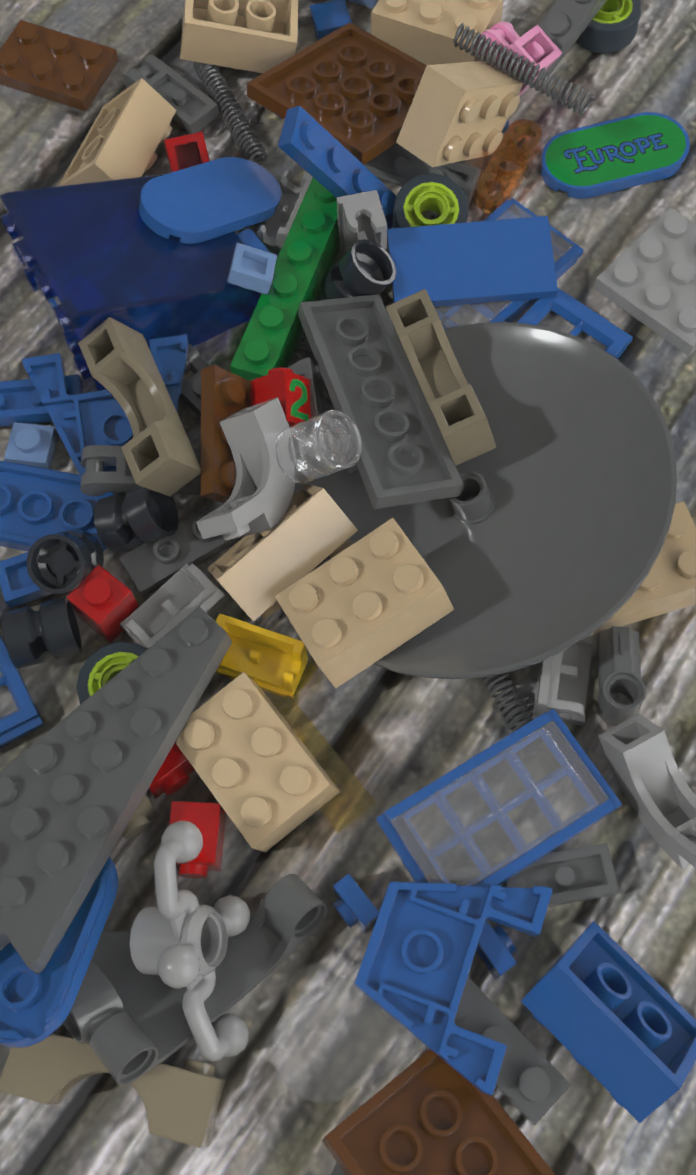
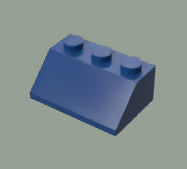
M595 921L579 935L521 1000L532 1012L535 1019L546 1027L571 1052L573 1058L585 1067L610 1092L613 1099L625 1108L639 1123L681 1088L696 1061V1020Z

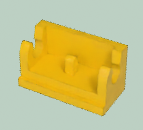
M219 613L215 622L227 632L232 644L215 674L234 680L241 673L245 672L262 690L292 700L308 661L307 648L303 641Z

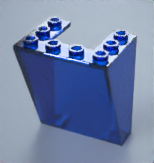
M162 175L14 191L0 195L7 212L1 215L0 218L12 240L18 239L17 242L12 243V246L22 266H27L26 269H23V272L34 292L40 290L46 301L53 298L58 306L52 309L64 331L63 336L74 356L73 361L83 380L91 377L98 391L106 388L92 377L79 342L109 317L143 334L149 350V340L185 334H187L189 344L194 347L249 321L262 294L227 282L237 242L242 244L235 232L201 243L186 244L179 242L180 237L170 235L169 239L159 236L143 222L139 214L141 190L149 180Z

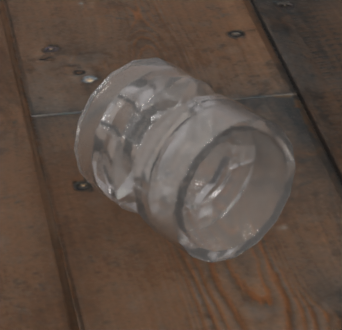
M338 410L326 411L310 418L308 421L286 428L279 434L276 441V458L279 467L285 476L293 482L300 484L309 483L326 477L329 474L353 467L359 461L362 452V440L357 426L349 416Z

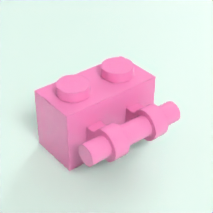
M502 21L480 34V38L482 35L486 36L485 42L491 37L490 45L496 40V47L498 44H502V49L507 46L506 55L509 50H513L506 68L516 52H518V58L512 70L515 68L519 57L523 55L524 59L517 74L527 58H529V63L523 76L532 61L535 63L528 79L531 77L536 65L540 64V69L533 83L541 69L545 67L547 70L562 54L560 49L538 25L520 37L511 23ZM490 46L488 47V49H487V51L485 52V55H484V56L487 55ZM506 55L504 56L503 60L501 61V65L503 64ZM523 84L518 96H521L530 88L529 84Z

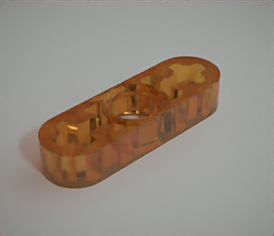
M529 119L514 121L509 126L478 181L476 203L484 212L493 213L505 201L513 198L540 148L542 129L535 121ZM523 137H525L526 139L522 144V149L518 148V141H521ZM504 161H512L519 168L507 171L502 169L499 164ZM496 183L501 184L500 192H496L494 196L491 195L496 188Z

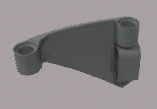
M288 874L278 880L269 889L265 899H260L258 909L255 914L250 915V921L246 929L240 934L228 936V948L225 958L215 969L216 981L213 992L204 1001V1006L211 1023L226 1013L276 969L317 928L325 917L327 906L296 874ZM131 931L102 932L72 1009L62 1023L79 1044L87 1041L118 1085L130 1084L139 1079L194 1038L182 1008L183 996L187 987L173 988L166 985L159 975L142 974L135 967L131 958Z

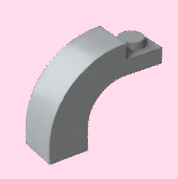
M278 397L244 408L220 421L235 462V485L231 496L223 505L196 522L203 539L222 535L224 540H231L271 530L285 515L294 492L296 459L289 424Z
M638 713L598 735L603 750L624 795L651 836L682 869L690 864L696 868V795L692 792L676 765L665 731Z

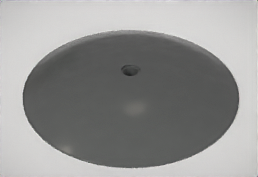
M475 323L444 329L458 364L468 384L472 385L487 417L497 447L456 465V469L464 484L460 496L374 509L359 470L349 474L325 419L324 424L328 446L295 453L296 476L293 494L305 484L324 488L357 528L358 531L350 537L352 544L391 518H394L443 585L454 608L452 612L375 662L374 665L397 673L423 678L467 679L508 673L539 663L580 642L611 619L633 596L648 576L662 550L671 526L676 503L677 471L671 435L657 403L648 389L632 371L598 346L569 333L525 323ZM477 496L475 499L471 501L464 502L466 499L470 497ZM328 556L324 561H322V562H321L317 567H315V568H318L319 566H321L322 564H324L325 562H327V561L330 560L331 558Z

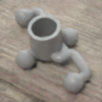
M181 820L170 824L161 837V846L154 860L157 906H148L142 909L135 917L130 934L131 958L135 967L142 974L159 975L166 985L173 988L187 987L183 996L182 1008L198 1049L207 1060L219 1061L223 1057L236 1056L245 1049L249 1040V1029L242 1018L233 1014L222 1015L215 1022L211 1023L204 1006V1001L213 992L216 981L215 969L225 958L228 948V936L240 934L246 929L250 921V910L246 902L237 896L229 895L220 898L212 907L199 905L197 897L189 890L182 889L178 891L176 862L183 864L194 860L203 847V837L200 830L191 822Z

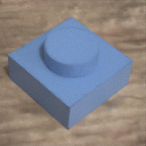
M237 242L227 282L268 295L277 255Z
M13 422L4 460L50 469L58 439L55 426Z

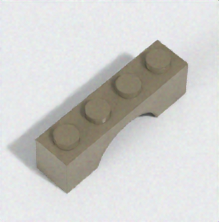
M426 289L386 306L396 334L455 466L497 448L487 417L472 385L468 384L458 364L441 320Z
M109 317L81 340L79 346L92 377L114 396L129 419L133 439L122 446L121 449L136 485L171 496L201 474L200 464L143 334Z
M62 1024L54 1033L39 1043L27 1047L10 1048L0 1078V1091L43 1104H60L70 1090L82 1080L96 1074L109 1073V1071L87 1041L79 1044L74 1038L65 1036L67 1029ZM185 1058L183 1068L166 1064L162 1061L139 1079L130 1083L139 1093L145 1105L149 1134L199 1148L208 1146L225 1084L224 1079L213 1077L216 1066Z

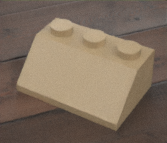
M139 79L103 105L57 189L64 194L110 207L124 199L131 201L143 185L139 181L142 174L148 171L157 159L158 155L155 153L157 146L163 143L171 133L172 126L169 124L177 110L144 79Z
M305 484L292 495L285 515L274 528L244 536L210 565L207 570L252 621L256 620L259 616L265 619L281 607L275 598L277 594L315 570V567L328 556L333 558L352 544L350 537L358 530L324 488Z

